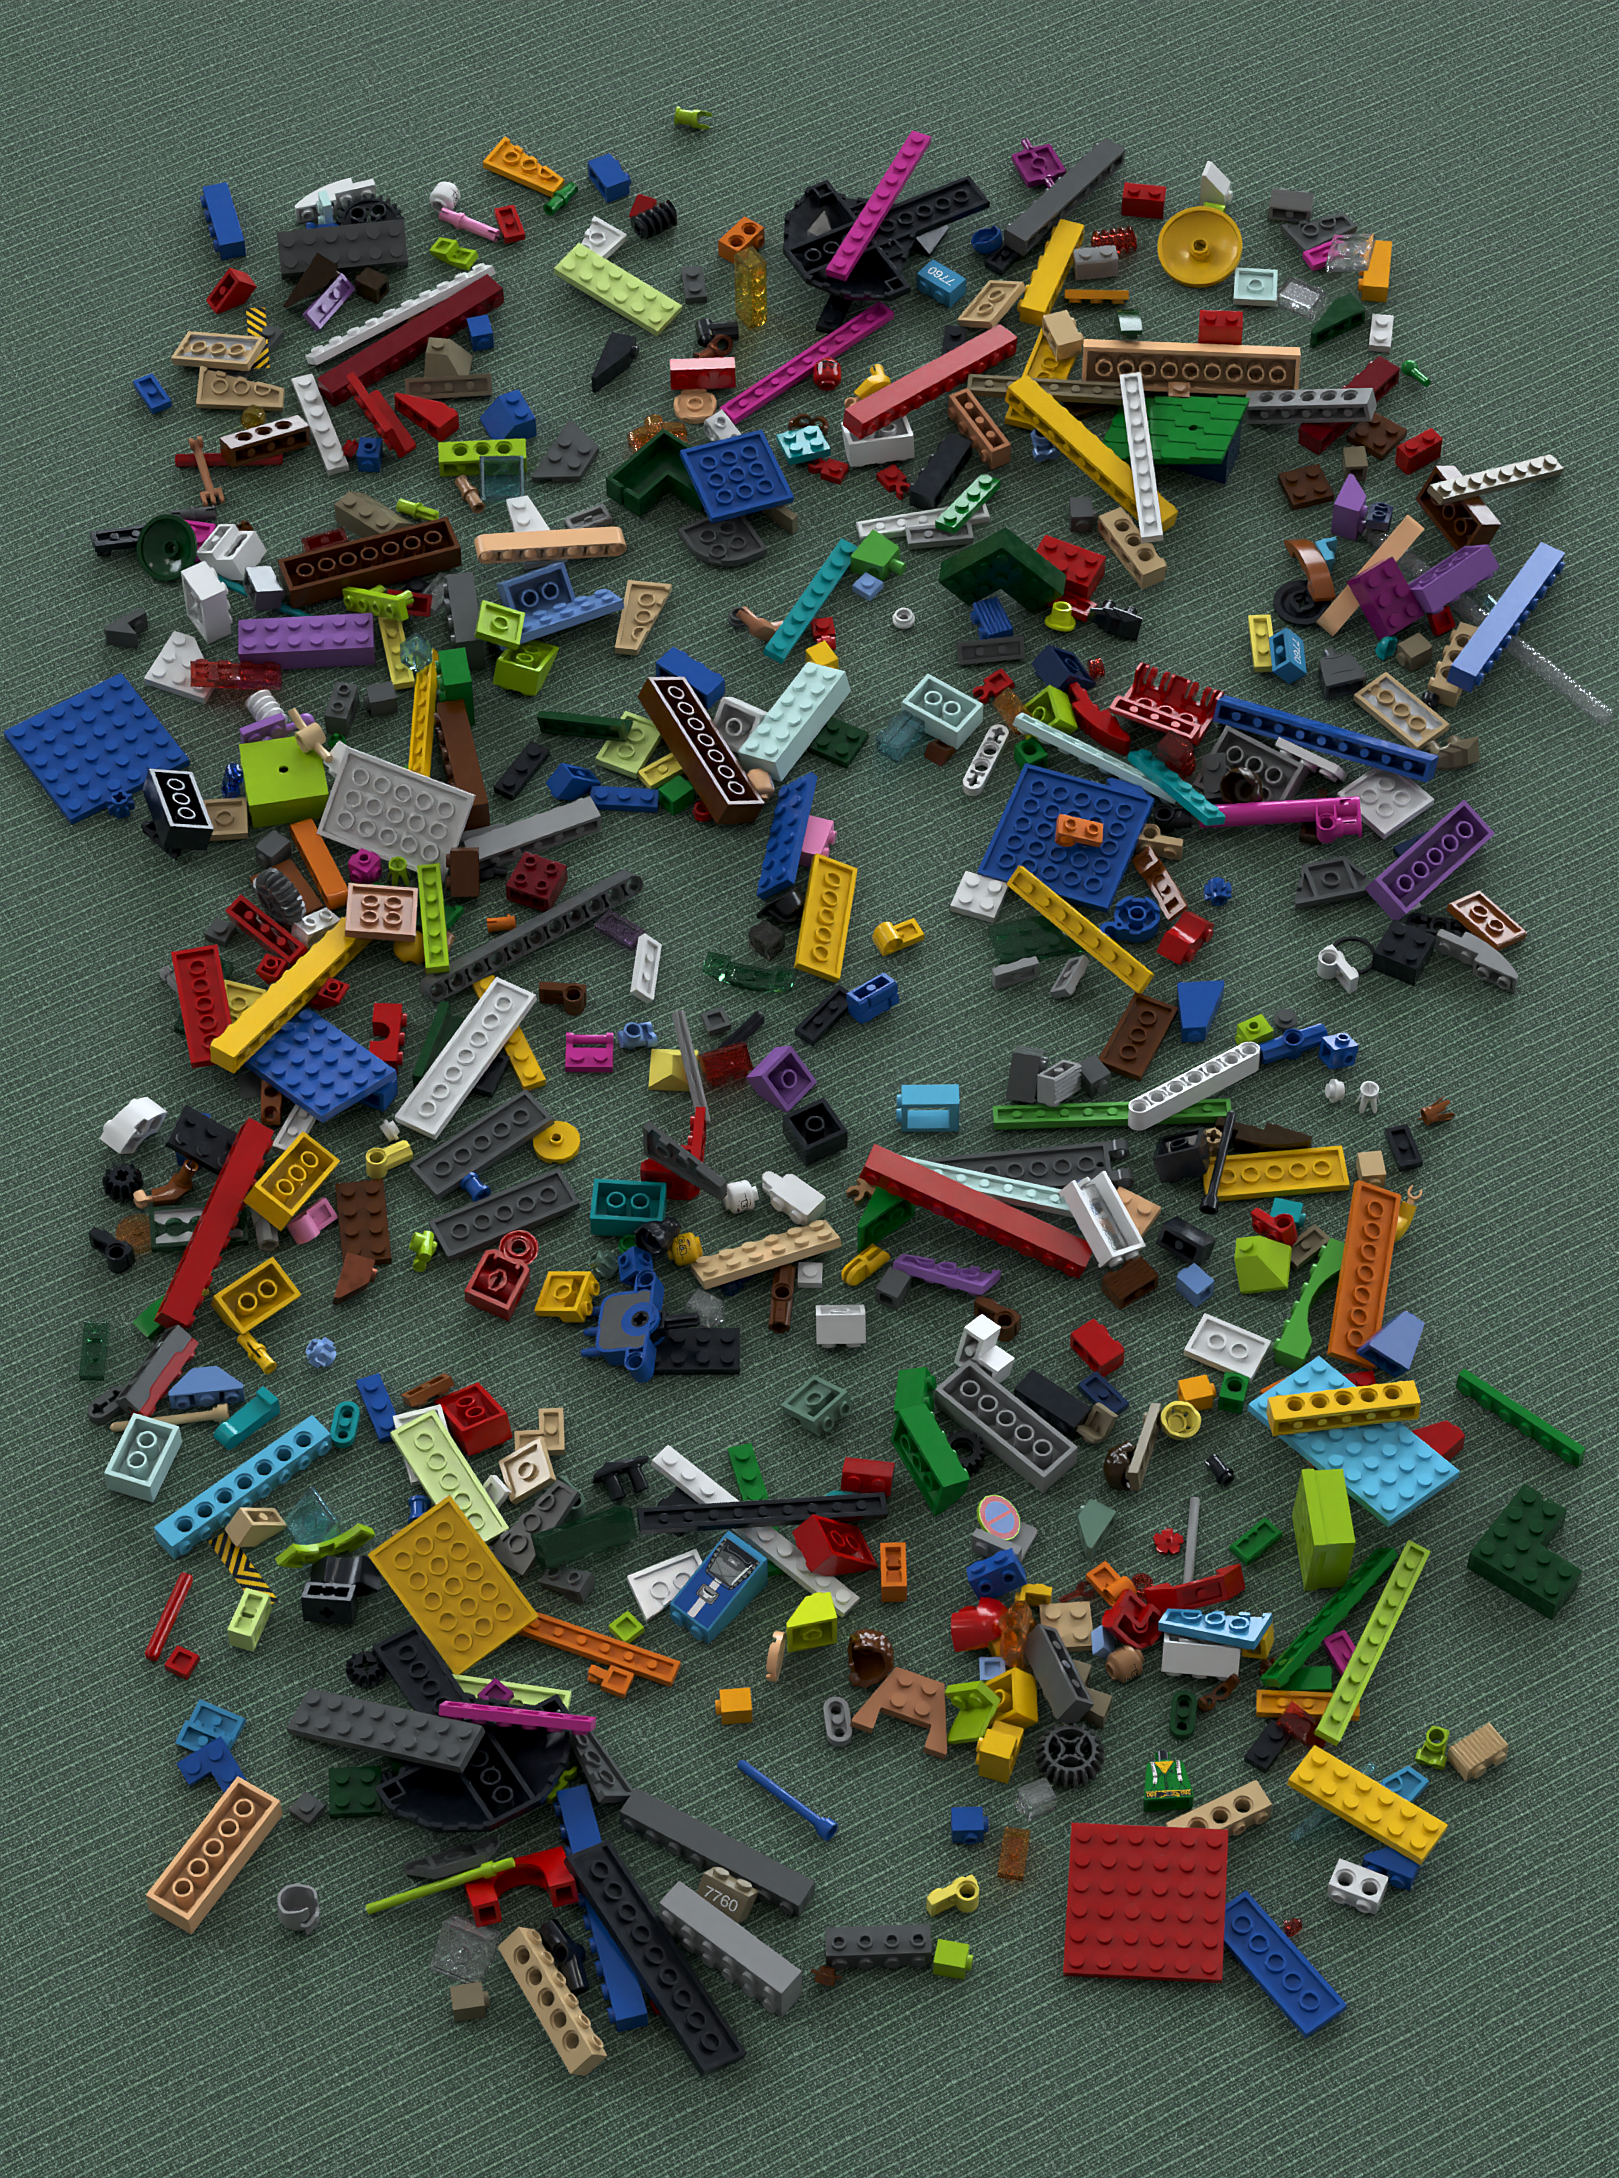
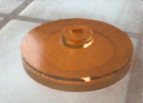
M135 1214L124 1218L116 1229V1239L121 1242H128L133 1247L134 1253L149 1251L156 1245V1238L160 1236L157 1222L143 1214Z

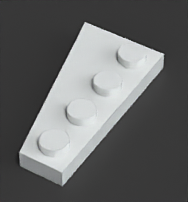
M528 495L506 499L514 532L550 530ZM568 559L522 563L524 570L547 566L556 562H568Z

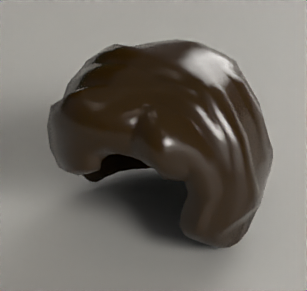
M1241 766L1233 768L1223 775L1220 782V793L1222 801L1226 804L1262 802L1263 800L1262 781L1258 774Z
M1124 1441L1122 1444L1111 1448L1105 1458L1103 1474L1108 1485L1115 1490H1130L1129 1479L1125 1478V1470L1131 1464L1136 1449L1130 1441Z

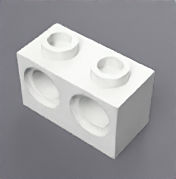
M1339 1858L1328 1884L1327 1897H1330L1339 1904L1346 1903L1356 1907L1360 1912L1376 1915L1387 1890L1389 1877ZM1346 1882L1349 1886H1342L1339 1883ZM1370 1891L1375 1895L1368 1896L1364 1892Z

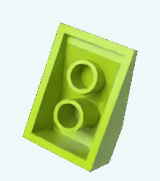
M531 640L520 644L518 650L505 649L496 661L493 684L505 690L512 689L526 696H535L545 682L559 647Z

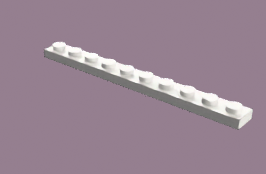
M484 263L477 264L472 267L473 270L469 273H460L454 277L455 280L442 282L437 285V289L420 293L418 299L414 301L412 299L401 303L402 307L396 310L394 308L389 309L383 313L384 316L378 319L372 318L367 320L365 326L361 328L354 327L347 331V335L334 337L325 346L314 347L311 349L312 353L305 356L308 364L318 365L449 298L486 274L489 276L496 274L493 266L484 265Z
M1141 372L1120 375L1141 543L1163 541Z
M669 1445L651 1462V1466L699 1504L738 1501ZM771 1526L731 1529L811 1594L831 1592L836 1614L841 1618H844L859 1602L860 1597L835 1577L823 1576L809 1571L802 1552Z

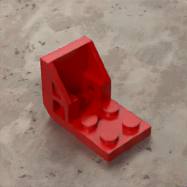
M696 1107L695 1116L690 1117L691 1135H688V1144L681 1146L703 1163L706 1143V1107ZM651 1158L641 1162V1181L666 1183L667 1199L690 1201L700 1194V1188Z

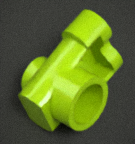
M424 1231L423 1234L414 1232L411 1238L409 1250L416 1252L412 1266L416 1272L425 1271L427 1262L431 1260L436 1250L437 1242L433 1241L434 1234L431 1231Z
M1431 1726L1427 1731L1422 1749L1417 1750L1414 1761L1421 1765H1429L1435 1769L1444 1770L1447 1762L1445 1752L1450 1733L1449 1730L1438 1726ZM1439 1740L1441 1741V1743L1436 1744L1433 1743V1741Z

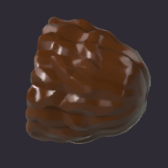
M863 1628L856 1630L849 1636L847 1647L848 1666L851 1669L849 1681L853 1687L869 1688L873 1684H879L893 1670V1661L895 1660L893 1656L894 1649L883 1632Z

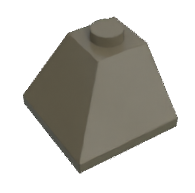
M429 337L425 356L424 377L470 374L473 356L451 339Z

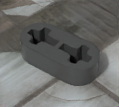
M115 1386L88 1405V1416L92 1423L97 1425L104 1424L124 1411L114 1402L115 1397L123 1390V1386ZM95 1411H103V1414L100 1415L99 1413H95Z

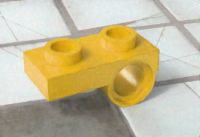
M912 918L895 926L891 922L879 924L874 930L872 940L884 957L923 941L925 934L916 920Z

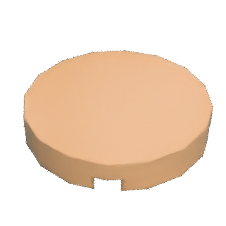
M684 389L674 399V412L676 416L688 424L704 423L707 418L716 413L717 401L712 393H708L706 389Z
M776 1631L773 1634V1638L777 1639L769 1647L766 1664L767 1672L770 1673L766 1675V1680L775 1683L780 1675L786 1642V1633Z

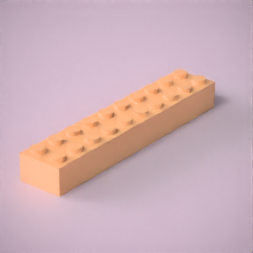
M1084 339L1082 381L1120 383V375L1141 372L1144 391L1168 392V382L1190 383V393L1247 395L1248 391L1298 390L1301 354L1300 347Z

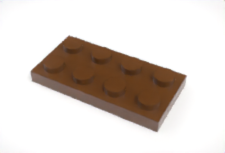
M1135 992L1098 1059L1109 1071L1141 1082L1178 1014V1007Z
M383 1179L335 1184L343 1263L347 1252L375 1260L374 1265L392 1263Z

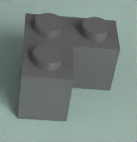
M1020 1045L1016 1047L1012 1054L1006 1099L1029 1103L1036 1101L1037 1074L1045 1071L1049 1063V1057L1045 1056L1046 1050Z

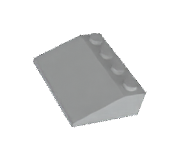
M1226 725L1210 753L1226 754L1227 772L1242 766L1258 774L1262 781V794L1264 796L1262 802L1292 800L1309 774V770L1305 765ZM1203 767L1193 783L1194 786L1204 790Z

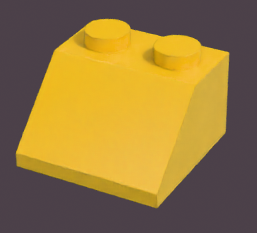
M1014 1667L984 1682L1001 1699L996 1708V1714L991 1718L987 1728L992 1729L995 1720L1024 1729L1038 1723L1037 1686L1034 1676Z

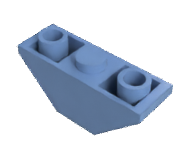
M218 1366L192 1368L169 1391L171 1409H186L195 1406L209 1407L214 1404L223 1403L235 1404L245 1401V1395L241 1382Z

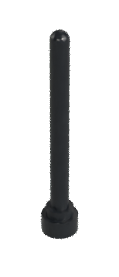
M1232 1110L1228 1111L1208 1193L1201 1199L1199 1210L1208 1215H1215L1219 1210L1220 1202L1218 1201L1217 1193L1236 1118V1113Z

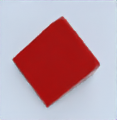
M638 194L630 211L629 218L657 206L656 199Z

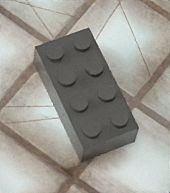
M473 572L446 575L447 584H443L444 598L448 597V599H444L445 612H447V615L450 614V616H447V625L449 632H451L449 633L450 645L452 649L465 647L469 670L485 669L483 640L474 637L479 609Z

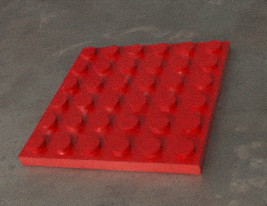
M1071 1823L1063 1976L1222 1983L1228 1829Z

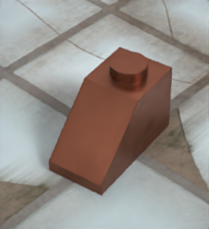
M347 1252L332 1304L338 1305L365 1291L369 1282L374 1283L378 1270L373 1268L375 1260Z

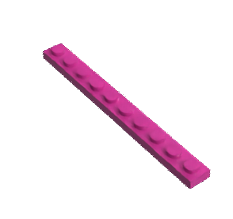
M911 131L827 266V276L843 281L847 280L931 144V136Z
M878 301L721 406L720 410H723L732 423L736 425L813 373V367L816 362L824 357L834 359L892 320L894 312Z

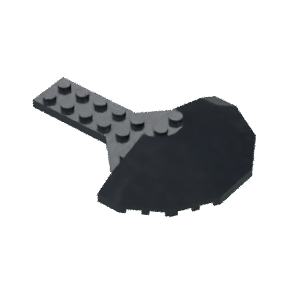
M967 175L898 204H893L847 280L843 281L827 276L826 268L869 199L858 197V199L847 198L846 194L838 193L827 179L807 187L802 198L794 203V208L790 213H786L783 254L802 280L810 286L844 300L892 301L911 293V287L903 278L902 273L916 237L990 208V201L972 178Z
M418 1624L373 1645L374 1653L413 1711L439 1716V1705L444 1701L571 1714L557 1694L536 1705L524 1704V1706L510 1704V1701L496 1698L485 1700L475 1698L473 1694L465 1693ZM462 1718L461 1720L463 1722L472 1723L471 1719ZM487 1721L486 1724H476L483 1726L485 1734L463 1773L405 1760L398 1776L376 1786L375 1791L390 1814L432 1832H492L542 1806L569 1765L571 1730L562 1729V1732H549L547 1727L537 1726V1729L529 1730L523 1729L521 1724L502 1727L497 1726L494 1721Z

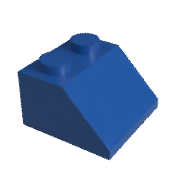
M519 389L498 396L480 417V421L491 440L522 438L527 440L537 436L536 418Z

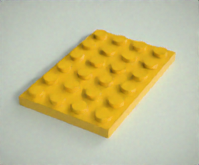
M450 1495L367 1554L451 1671L456 1675L466 1672L539 1618L533 1607Z

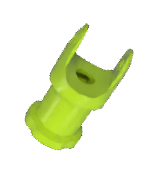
M677 106L674 115V125L684 124L690 125L691 128L709 130L710 127L708 125L699 124L698 121L702 116L712 117L713 114L697 109L693 111L684 110Z

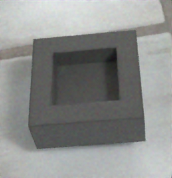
M216 917L205 932V939L226 947L236 933L237 927L235 924Z
M723 1007L701 1013V1020L709 1037L731 1030V1023Z
M305 1791L289 1808V1814L310 1828L326 1810L325 1804Z

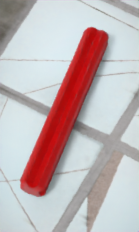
M184 1572L179 1575L146 1648V1659L151 1661L158 1660L193 1583L192 1575Z

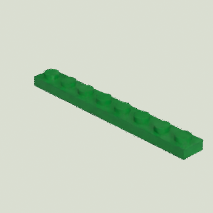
M1376 1548L1261 1676L1260 1680L1264 1686L1282 1687L1289 1682V1677L1304 1665L1306 1658L1319 1648L1322 1640L1334 1631V1627L1339 1621L1347 1617L1348 1611L1362 1600L1364 1593L1377 1583L1380 1575L1392 1566V1562L1398 1556L1394 1548Z

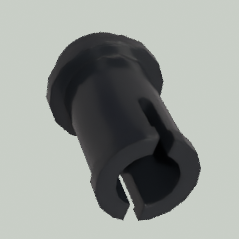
M1217 1454L1207 1458L1205 1465L1215 1475L1216 1482L1223 1486L1229 1485L1234 1480L1233 1470L1227 1468Z

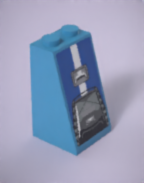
M728 1531L670 1602V1617L672 1621L678 1626L683 1625L695 1639L703 1640L709 1645L768 1584L767 1558L735 1534Z

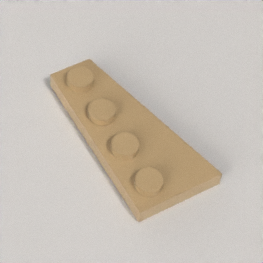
M200 366L196 399L197 408L283 411L284 388L259 381L255 383L248 381L244 377L238 376L237 378L226 375L222 371L217 370V372L208 370L207 367Z
M628 580L624 597L625 608L622 609L615 653L638 655L672 591V584Z

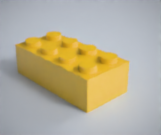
M302 1131L253 1186L244 1202L282 1231L331 1175L340 1160Z

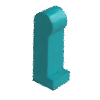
M264 1386L256 1391L257 1396L226 1422L220 1424L215 1430L214 1439L227 1450L235 1448L280 1413L279 1399Z

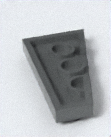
M650 1121L645 1123L642 1127L644 1155L716 1199L722 1201L726 1197L727 1181L721 1175L711 1170Z
M558 1480L535 1502L536 1505L527 1513L524 1512L518 1518L519 1521L509 1531L506 1529L499 1536L500 1539L492 1547L489 1546V1549L501 1564L526 1578L581 1494Z
M571 1730L570 1744L598 1802L626 1803L634 1790L593 1731L588 1732L587 1735L572 1734Z

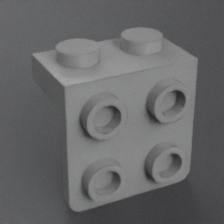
M1020 1521L1019 1533L1012 1540L1006 1541L983 1529L976 1528L972 1535V1551L989 1558L999 1551L1013 1548L1021 1563L1037 1536V1529Z

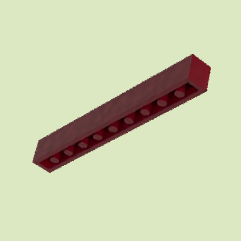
M486 274L318 377L317 385L320 395L333 407L346 402L353 396L347 387L350 383L346 375L354 372L364 388L380 381L386 375L396 371L399 367L424 353L427 349L429 337L448 339L451 335L467 327V318L482 316L500 307L504 303L503 288Z

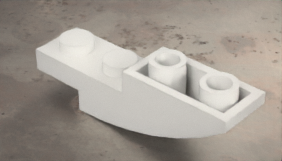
M347 178L319 188L295 205L297 223L315 220L317 216H320L316 208V201H319L318 192L327 191L332 204L333 215H338V208H341L342 205L348 206V200L354 203L355 196L362 200L363 194L367 196V199L374 194L375 199H377L374 180L370 179L352 183L351 178Z

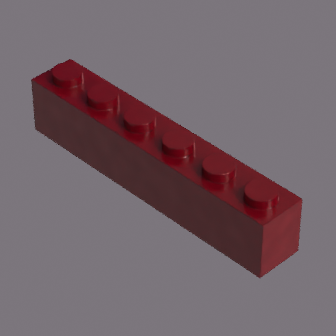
M1378 356L1373 362L1370 361L1360 374L1357 373L1347 386L1344 385L1341 389L1373 388L1377 403L1398 384L1400 368L1383 357ZM1355 422L1302 423L1298 429V443L1319 456Z

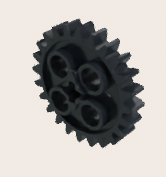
M363 194L362 200L355 196L354 203L348 200V207L342 205V212H338L336 224L341 226L368 223L367 210L370 212L371 222L404 219V216H402L401 209L397 210L396 203L391 205L390 199L383 201V195L375 199L374 194H372L367 199V196Z

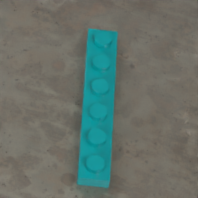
M1145 749L1129 752L1127 760L1205 826L1224 824L1226 816L1218 810V807L1212 805L1202 794L1196 792L1190 784L1178 777L1177 773L1166 767L1164 762L1154 757L1152 752Z

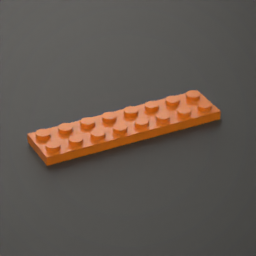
M1357 1180L1353 1187L1327 1355L1372 1370L1375 1368V1365L1356 1352L1382 1326L1401 1195Z

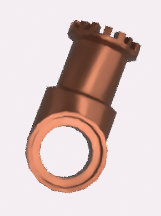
M718 334L707 344V348L700 353H694L693 358L724 357L731 352L733 341L727 335ZM723 338L727 344L726 348L721 351L718 349L717 343Z

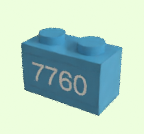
M932 259L917 273V289L950 308L966 294V278Z
M1288 628L1269 637L1272 672L1288 684L1307 675L1303 640Z

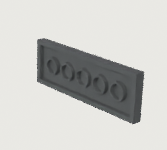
M525 1089L412 1163L410 1169L437 1200H440L460 1187L462 1179L469 1173H481L552 1126L554 1119Z
M559 1167L428 1221V1224L448 1262H451L501 1241L511 1231H526L580 1209V1202Z

